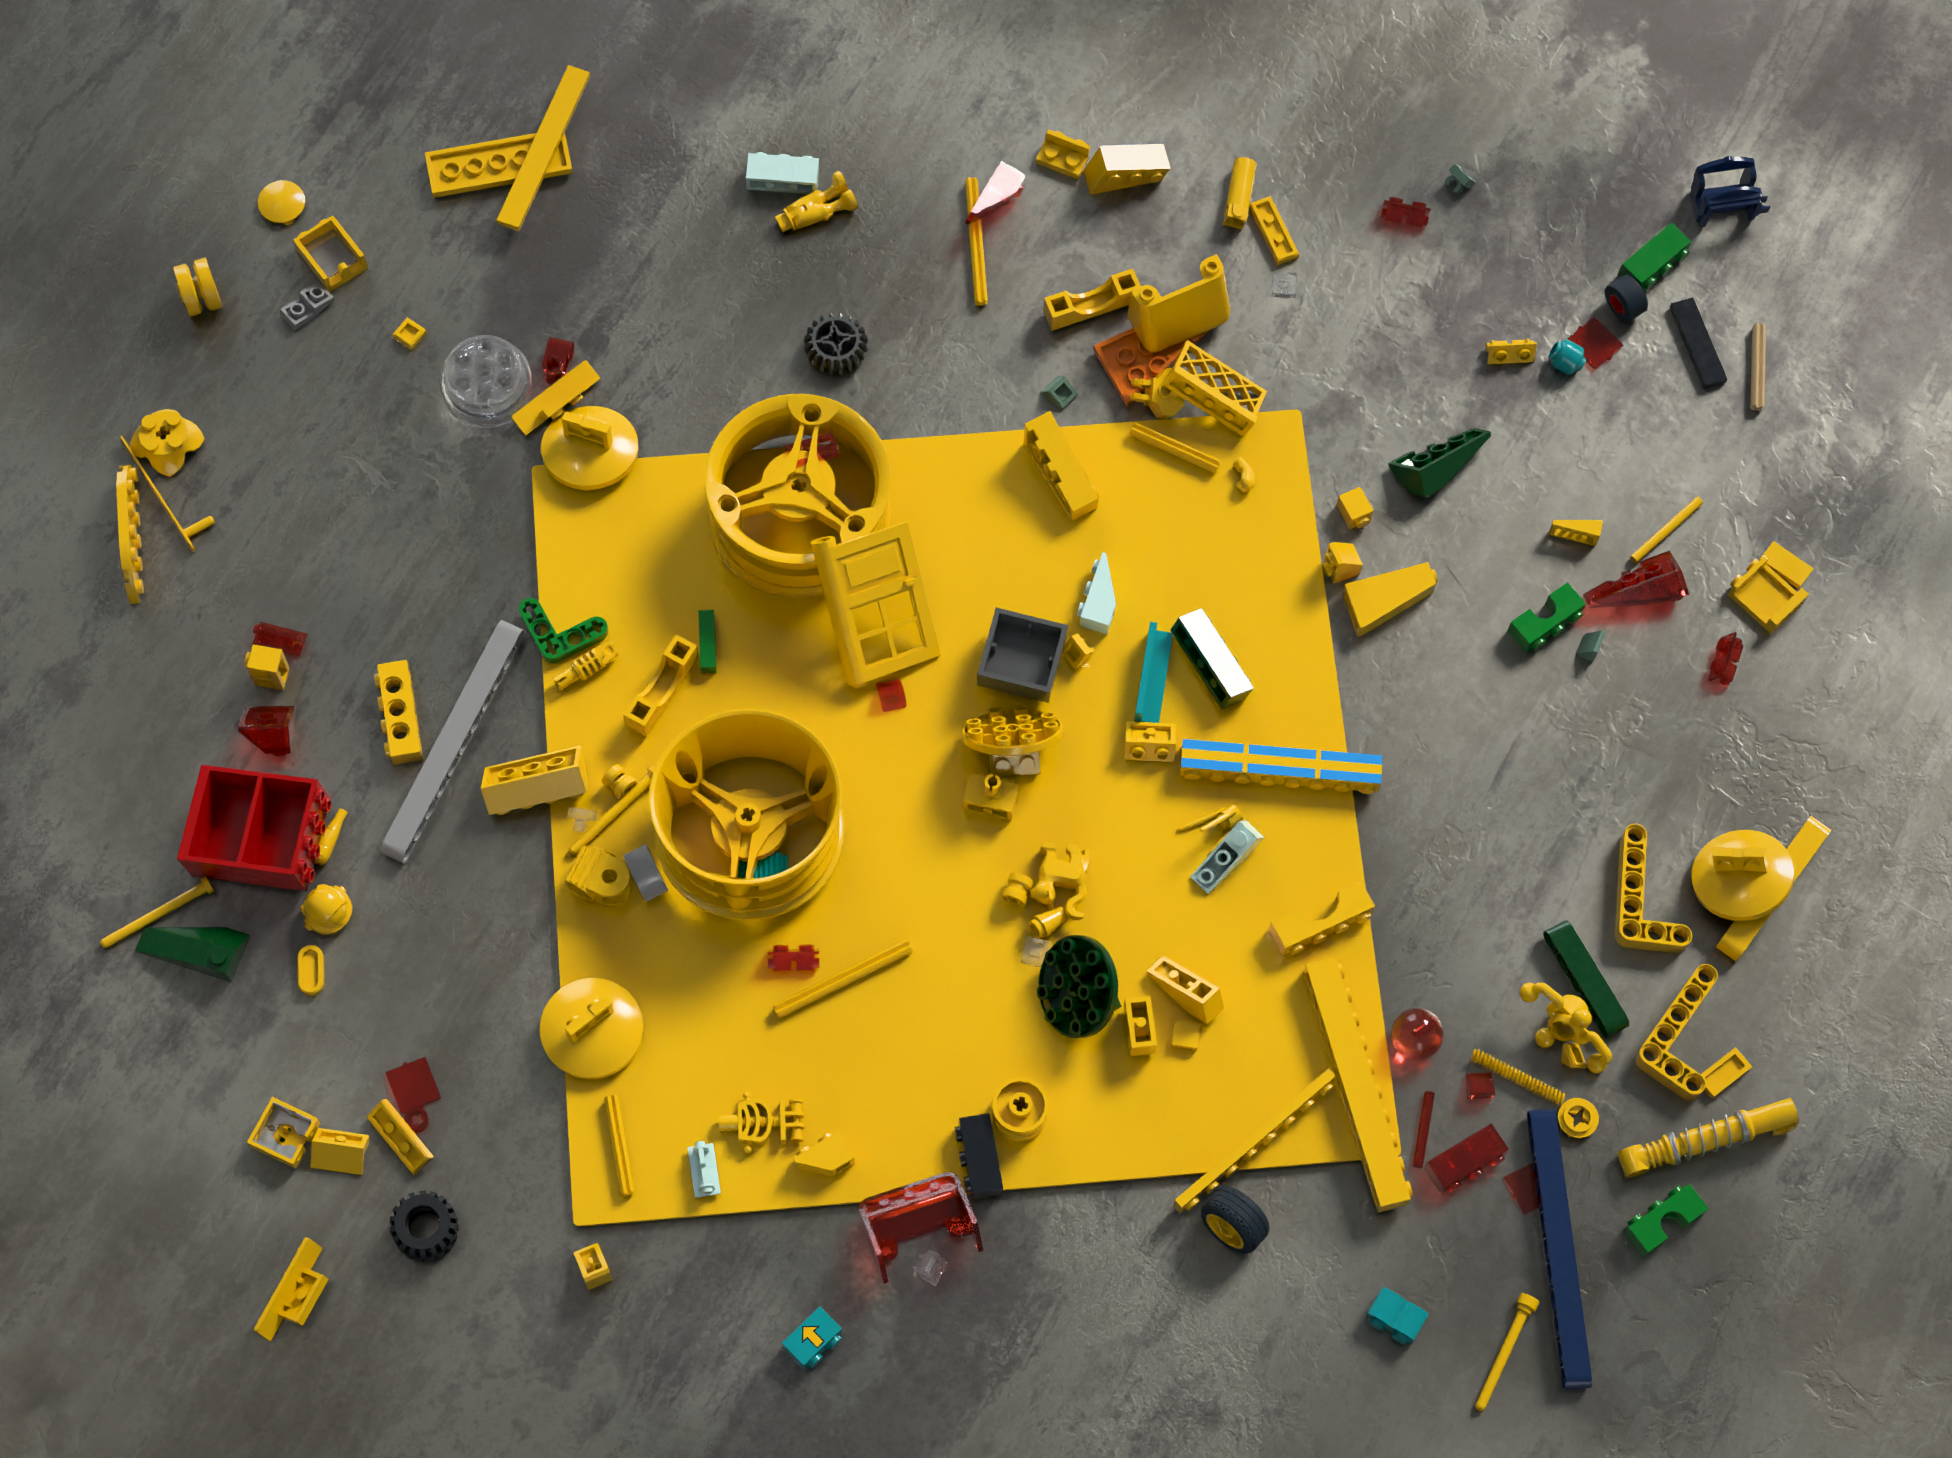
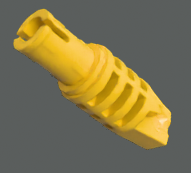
M611 641L593 648L570 664V668L553 677L556 685L558 684L560 691H562L578 679L585 680L603 669L618 656V651Z

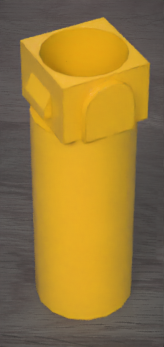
M1240 157L1234 160L1223 225L1242 229L1248 218L1257 167L1256 162L1250 158Z

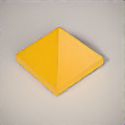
M1563 1044L1561 1063L1571 1068H1586L1587 1065L1579 1044Z

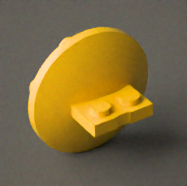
M585 406L565 411V413L551 422L544 432L541 441L542 460L550 475L566 486L584 491L604 488L624 478L634 466L639 450L637 434L632 424L620 413L598 406Z
M1018 705L1013 709L1007 710L1001 707H993L989 709V713L968 719L963 727L962 735L963 742L969 748L989 755V772L993 774V777L995 775L1005 777L1014 774H1040L1039 751L1056 744L1062 738L1063 727L1061 721L1056 718L1055 713L1030 710L1026 705Z
M1737 830L1727 832L1712 839L1700 850L1692 866L1691 879L1696 897L1711 913L1724 919L1735 921L1756 920L1772 913L1787 899L1794 884V866L1789 852L1777 839L1759 831Z
M600 978L580 979L559 989L546 1004L540 1021V1038L548 1058L561 1071L581 1079H600L613 1075L623 1069L638 1052L643 1037V1019L635 999L622 986Z

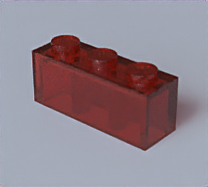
M1491 1123L1429 1160L1424 1170L1440 1194L1447 1190L1449 1193H1452L1462 1186L1461 1182L1465 1179L1470 1178L1474 1180L1484 1173L1483 1169L1490 1164L1492 1167H1496L1505 1161L1504 1156L1509 1148Z

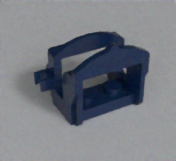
M1726 156L1723 159L1714 160L1696 168L1689 196L1696 222H1699L1700 227L1706 226L1712 213L1746 209L1748 218L1751 221L1759 214L1769 212L1771 206L1762 205V203H1766L1768 196L1762 195L1761 188L1754 187L1757 177L1754 158ZM1745 168L1740 178V184L1705 189L1704 174Z

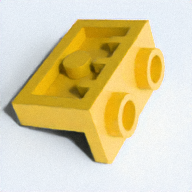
M1048 129L1045 134V141L1036 157V163L1079 180L1090 157V145L1080 139L1075 140L1067 137L1062 132Z
M1126 721L1125 760L1174 762L1176 724Z

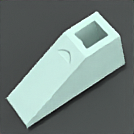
M1102 552L1100 560L1095 559L1091 572L1095 576L1092 582H1087L1084 595H1087L1085 603H1080L1077 616L1080 617L1079 626L1107 635L1115 614L1116 601L1107 555Z
M1239 821L1190 877L1209 894L1252 853L1265 837L1248 821Z

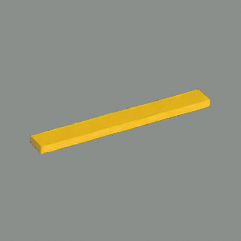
M570 65L567 66L499 213L497 224L520 231L590 79V72Z

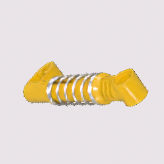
M1787 1098L1754 1108L1750 1111L1738 1110L1735 1111L1734 1116L1728 1117L1725 1114V1119L1716 1122L1714 1119H1711L1712 1123L1703 1126L1698 1123V1127L1688 1130L1685 1127V1131L1679 1133L1678 1138H1676L1674 1132H1668V1134L1662 1135L1657 1140V1144L1653 1141L1651 1146L1648 1143L1645 1144V1148L1641 1144L1633 1145L1618 1151L1617 1155L1626 1178L1639 1176L1648 1172L1650 1166L1652 1168H1656V1164L1663 1166L1662 1162L1665 1165H1678L1681 1163L1682 1155L1687 1161H1690L1694 1155L1698 1154L1703 1157L1705 1152L1709 1150L1716 1153L1719 1147L1726 1146L1730 1148L1732 1143L1737 1141L1744 1144V1142L1747 1143L1753 1140L1756 1135L1769 1131L1772 1132L1773 1136L1788 1133L1796 1129L1799 1123L1796 1107L1792 1099Z

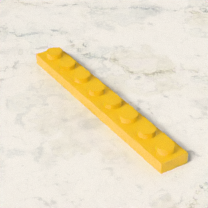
M1328 1068L1175 1199L1173 1207L1179 1213L1185 1209L1190 1211L1200 1202L1198 1198L1203 1193L1207 1195L1212 1193L1219 1186L1217 1181L1223 1176L1229 1178L1238 1170L1236 1166L1243 1159L1246 1162L1249 1161L1258 1152L1256 1148L1262 1143L1264 1145L1269 1144L1277 1136L1275 1132L1280 1127L1284 1129L1289 1127L1296 1120L1294 1115L1300 1110L1303 1113L1314 1105V1098L1319 1094L1322 1097L1325 1096L1334 1087L1332 1083L1335 1075Z

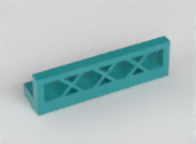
M1150 622L1134 722L1159 723L1173 634L1156 630L1157 622Z

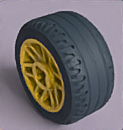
M1228 1186L1217 1188L1201 1207V1218L1207 1229L1222 1244L1235 1252L1242 1254L1252 1253L1269 1234V1222L1264 1212L1251 1198L1235 1188Z

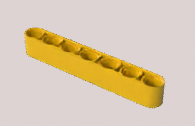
M1812 816L1809 817L1787 848L1794 866V882L1831 832V829ZM1772 913L1756 920L1734 921L1716 948L1737 962Z

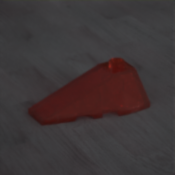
M1669 550L1640 562V568L1633 572L1627 569L1621 573L1620 579L1615 582L1606 581L1584 593L1583 596L1589 608L1676 602L1689 595L1682 570Z

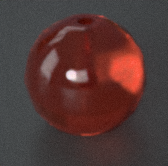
M1411 1008L1402 1012L1393 1022L1391 1038L1394 1048L1402 1056L1410 1060H1425L1432 1057L1441 1048L1444 1031L1440 1019L1434 1013L1424 1008Z

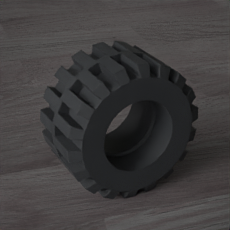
M425 1190L419 1191V1195H415L414 1192L410 1193V1198L407 1200L403 1197L399 1201L401 1205L394 1207L392 1210L394 1216H390V1232L399 1250L405 1253L408 1258H416L419 1262H424V1259L428 1258L430 1262L434 1261V1257L437 1255L440 1258L445 1256L444 1251L446 1249L450 1251L453 1248L452 1242L457 1240L456 1232L459 1231L456 1214L446 1198L442 1195L439 1197L436 1192L431 1191L430 1194H427ZM422 1214H432L438 1217L439 1226L432 1236L425 1239L411 1236L409 1232L410 1225L416 1217Z

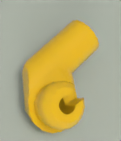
M1240 457L1233 463V466L1241 474V480L1237 483V487L1242 492H1247L1249 488H1253L1255 485V472Z

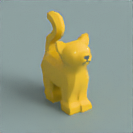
M1043 842L1042 846H1040V855L1044 856V860L1039 869V882L1030 890L1031 898L1036 899L1040 904L1048 905V910L1051 911L1056 896L1054 887L1076 890V895L1068 899L1064 906L1065 913L1070 919H1083L1085 915L1075 911V906L1083 902L1087 894L1086 872L1089 866V849L1080 851L1078 844H1067L1066 854L1069 856V860L1062 861L1057 860L1054 842Z

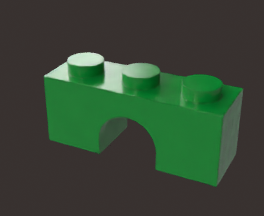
M1568 582L1552 592L1546 600L1545 605L1550 610L1552 617L1540 618L1531 609H1528L1511 621L1507 632L1525 653L1532 648L1534 650L1539 649L1546 642V638L1550 635L1553 637L1557 636L1565 629L1564 626L1567 623L1571 622L1573 624L1584 615L1582 612L1586 603Z
M1690 1184L1684 1188L1680 1185L1668 1193L1669 1199L1663 1203L1660 1199L1647 1208L1649 1210L1648 1214L1643 1217L1638 1214L1627 1222L1629 1227L1624 1234L1643 1258L1664 1244L1668 1239V1236L1662 1230L1661 1219L1666 1217L1673 1218L1685 1229L1703 1216L1709 1209Z

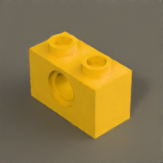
M1151 997L1125 998L1123 1011L1129 1055L1155 1054L1157 1040Z

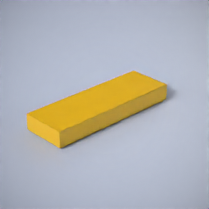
M1269 196L1250 203V212L1276 265L1299 258L1298 250L1272 197Z
M387 1099L381 1100L366 1116L413 1175L419 1174L433 1159L434 1156Z

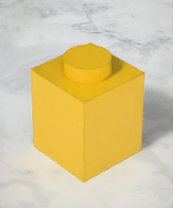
M1361 487L1339 495L1336 504L1349 530L1355 527L1362 528L1370 523L1374 510Z

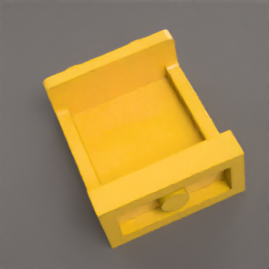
M1764 556L1760 561L1757 559L1753 560L1746 568L1748 572L1744 576L1739 574L1730 583L1732 588L1728 596L1772 634L1804 604L1809 593L1803 588L1798 592L1794 590L1766 564L1768 558Z

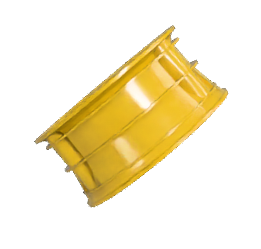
M786 394L767 398L744 409L729 421L717 436L709 452L705 469V490L709 504L710 533L714 545L731 571L740 579L761 591L788 598H810L824 595L813 552L805 554L783 553L754 542L741 531V519L744 517L772 511L780 518L792 522H803L816 518L840 533V543L838 544L890 527L891 503L889 496L891 490V468L885 446L875 429L860 414L838 401L811 394ZM797 435L792 450L777 456L768 464L764 470L762 482L738 493H734L727 486L723 485L728 471L748 451L772 439ZM805 435L812 436L809 452L802 450ZM819 438L848 448L869 467L875 481L874 497L870 508H862L852 512L835 496L836 483L834 473L829 464L817 455ZM762 497H763V499H760V500H757V501H754V502H751V503H748V504H745V505L740 506L741 504H744V503H747V502H750V501H753V500H756V499H759V498H762ZM827 509H832L834 512H836L838 515L844 518V522H842L840 519H838L836 516L830 513Z
M736 709L720 712L701 719L682 731L667 746L659 758L652 774L649 788V810L655 829L658 858L663 871L674 888L700 909L717 916L735 920H760L787 913L815 896L828 882L840 860L844 845L845 829L841 809L842 787L839 771L835 760L824 743L811 730L796 720L779 713L760 709ZM743 757L767 758L784 763L805 776V789L779 797H774L758 789H741L728 793L707 782L704 771L716 764L731 759ZM703 791L719 803L717 805L701 795V792ZM694 802L712 817L711 831L714 842L725 855L731 857V876L702 871L686 861L677 852L671 836L672 817L675 808ZM811 814L827 822L822 840L802 861L778 874L764 878H753L758 860L765 859L780 848L789 825ZM739 861L748 862L745 878H737Z

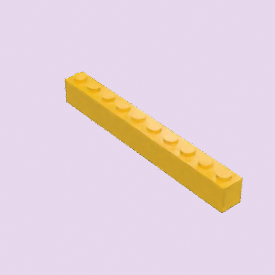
M1335 957L1308 963L1305 965L1303 973L1377 1212L1406 1206L1411 1200L1410 1197L1413 1196L1412 1188L1409 1181L1405 1182L1403 1176L1405 1171L1404 1162L1401 1156H1397L1395 1147H1397L1396 1136L1394 1132L1389 1131L1387 1124L1390 1122L1389 1114L1386 1107L1382 1108L1380 1102L1382 1098L1381 1088L1378 1083H1374L1372 1076L1375 1073L1371 1059L1367 1060L1365 1050H1367L1366 1040L1363 1035H1359L1357 1028L1359 1026V1018L1356 1011L1352 1012L1350 1006L1352 996L1349 988H1345L1342 979L1345 978L1343 967L1341 964H1337Z

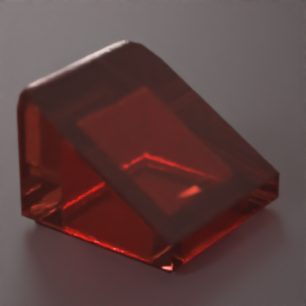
M900 679L876 683L883 712L907 706L905 692Z
M1491 1072L1465 1074L1467 1099H1486L1495 1096Z

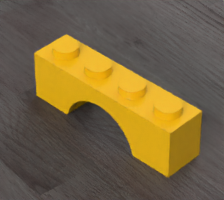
M1132 268L1111 275L1104 284L1089 292L1071 294L1068 291H1063L1045 297L1043 312L1051 331L1128 306L1131 290L1141 285Z
M678 635L674 636L662 655L660 665L653 679L642 693L636 694L624 712L623 717L626 726L647 737L698 659V649L695 644Z
M1360 880L1338 891L1336 910L1329 917L1323 920L1311 921L1300 917L1293 911L1272 921L1269 931L1282 955L1288 953L1294 955L1302 951L1304 946L1311 942L1318 944L1327 938L1326 935L1335 932L1339 934L1347 930L1349 925L1356 921L1358 924L1367 921L1372 917L1371 914L1374 911L1375 905Z

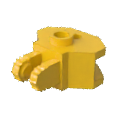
M1172 368L1160 371L1155 378L1150 380L1131 379V386L1145 388V394H1130V400L1143 402L1145 406H1149L1157 419L1173 417L1184 406V398L1163 385Z

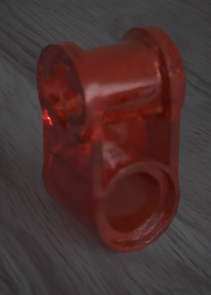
M554 337L549 338L542 361L544 379L548 384L553 385L566 375L574 355L575 343L573 341Z

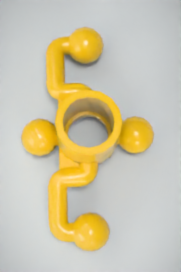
M1545 983L1523 984L1519 990V996L1523 1001L1527 1003L1535 1002L1539 997V993H1542L1552 1001L1546 1009L1547 1014L1550 1016L1547 1023L1548 1028H1542L1536 1032L1535 1041L1537 1045L1542 1048L1551 1047L1555 1042V1038L1560 1041H1574L1580 1045L1591 1042L1600 1054L1591 1055L1587 1060V1067L1595 1074L1602 1073L1607 1068V1064L1611 1062L1612 1053L1597 1033L1586 1029L1592 1022V1015L1585 1001L1574 995L1561 996Z

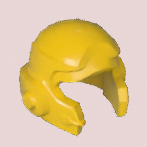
M325 884L317 885V888L307 895L304 905L300 906L305 917L303 920L305 923L304 927L309 931L313 930L323 935L334 934L340 931L350 920L353 908L344 887L336 885L332 887Z

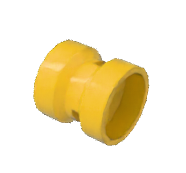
M620 764L610 768L602 778V783L606 787L612 788L614 795L618 799H621L637 784V781L632 776L625 774V769Z
M1010 873L1008 878L1009 885L1003 890L1001 897L1012 905L1023 907L1027 901L1026 894L1032 889L1034 882L1023 874Z

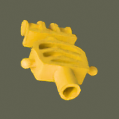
M744 1092L743 1098L745 1101L738 1103V1115H719L718 1117L719 1131L738 1130L739 1143L746 1144L744 1147L745 1153L752 1151L751 1145L765 1144L770 1138L773 1126L780 1127L781 1144H786V1131L792 1130L790 1142L798 1143L804 1141L802 1129L805 1128V1125L799 1122L800 1118H804V1112L801 1111L802 1099L789 1100L791 1111H785V1098H780V1115L778 1117V1115L771 1116V1110L765 1100L759 1098L750 1100L751 1094ZM758 1107L764 1109L767 1114L766 1117L760 1116ZM748 1109L753 1110L755 1117L749 1115ZM786 1119H794V1123H786ZM765 1126H766V1127H767L766 1132H765L762 1136L759 1137L760 1127H761V1128H762V1127L765 1128ZM755 1127L754 1133L749 1136L750 1128Z

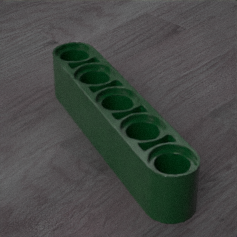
M1565 920L1543 931L1548 947L1579 998L1587 1004L1592 1020L1600 1033L1605 1038H1608L1629 1027L1627 1015L1571 923Z

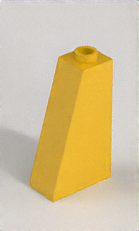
M1428 562L1344 585L1342 595L1357 637L1366 634L1433 593L1438 579L1435 570H1431Z

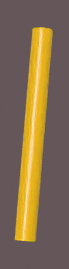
M1698 496L1694 498L1630 556V560L1637 564L1703 504L1702 499Z

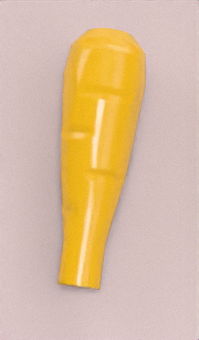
M339 808L335 817L326 827L325 834L321 836L319 842L320 856L318 860H315L314 864L322 866L330 859L343 821L348 813L346 810Z

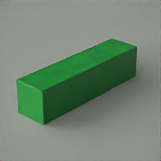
M698 610L701 673H716L714 610Z

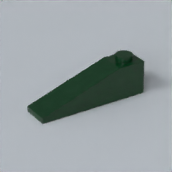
M1473 428L1449 437L1447 439L1448 443L1427 445V450L1418 454H1415L1414 451L1408 452L1389 462L1388 466L1409 493L1419 495L1422 498L1431 497L1436 491L1443 488L1491 437V432Z
M145 927L135 951L232 982L250 935L227 927Z

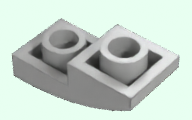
M318 281L301 291L298 299L282 307L280 315L295 331L324 310L333 301L334 297Z
M646 844L623 856L646 902L668 891Z

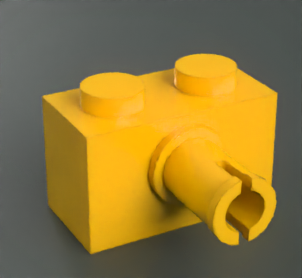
M970 773L963 800V809L1012 820L1019 792V784H1015L1013 780L1006 778L1000 780L997 775H995L994 779L993 774Z

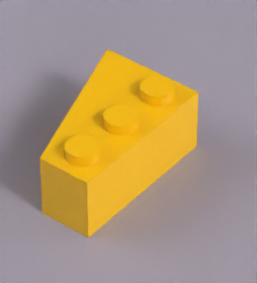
M1164 144L1100 146L1083 172L1089 193L1093 195L1162 181L1170 170V165Z

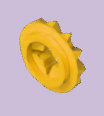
M1572 1098L1561 1105L1557 1120L1560 1130H1563L1568 1137L1581 1139L1590 1136L1596 1130L1599 1123V1115L1595 1106L1588 1100ZM1582 1110L1581 1119L1584 1123L1579 1122L1574 1127V1118L1571 1115L1576 1116Z

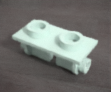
M705 1141L695 1142V1146L687 1147L695 1198L721 1194L713 1143L705 1144Z

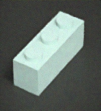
M763 152L748 153L746 171L747 190L810 194L812 191L817 190L819 158L811 156L794 157L787 154L767 155Z

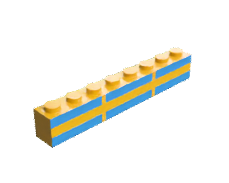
M1183 739L1179 776H1185V778L1191 780L1202 777L1210 778V780L1215 782H1221L1226 779L1235 780L1236 783L1240 784L1260 782L1264 786L1285 784L1289 788L1310 786L1313 790L1334 788L1338 792L1359 790L1363 794H1373L1378 792L1381 786L1382 755Z

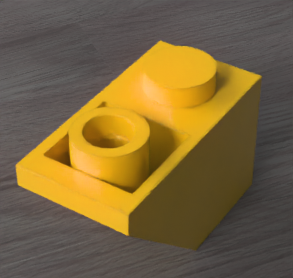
M1339 542L1329 543L1325 560L1322 564L1326 577L1330 576L1334 584L1360 575L1363 564L1354 545Z
M831 1132L823 1135L818 1140V1144L811 1148L809 1146L803 1147L794 1157V1165L797 1169L831 1177L855 1164V1157L839 1132L833 1135Z

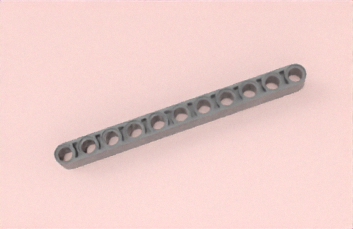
M503 620L497 624L385 836L380 848V854L403 864L408 860L521 645L525 634L524 629Z

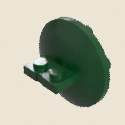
M1071 935L1058 940L1045 953L1039 974L1037 996L1040 999L1046 1021L1059 1033L1070 1038H1087L1100 1032L1110 1021L1114 1011L1122 1007L1118 998V976L1109 952L1100 942L1092 937ZM1043 1000H1049L1051 1008L1046 1010Z

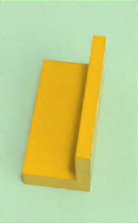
M318 1128L312 1139L310 1168L362 1175L364 1154L369 1145V1135Z

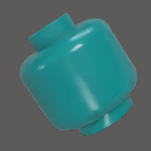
M1564 339L1561 342L1557 341L1549 353L1551 365L1568 375L1576 370L1580 371L1586 362L1584 349L1568 339Z

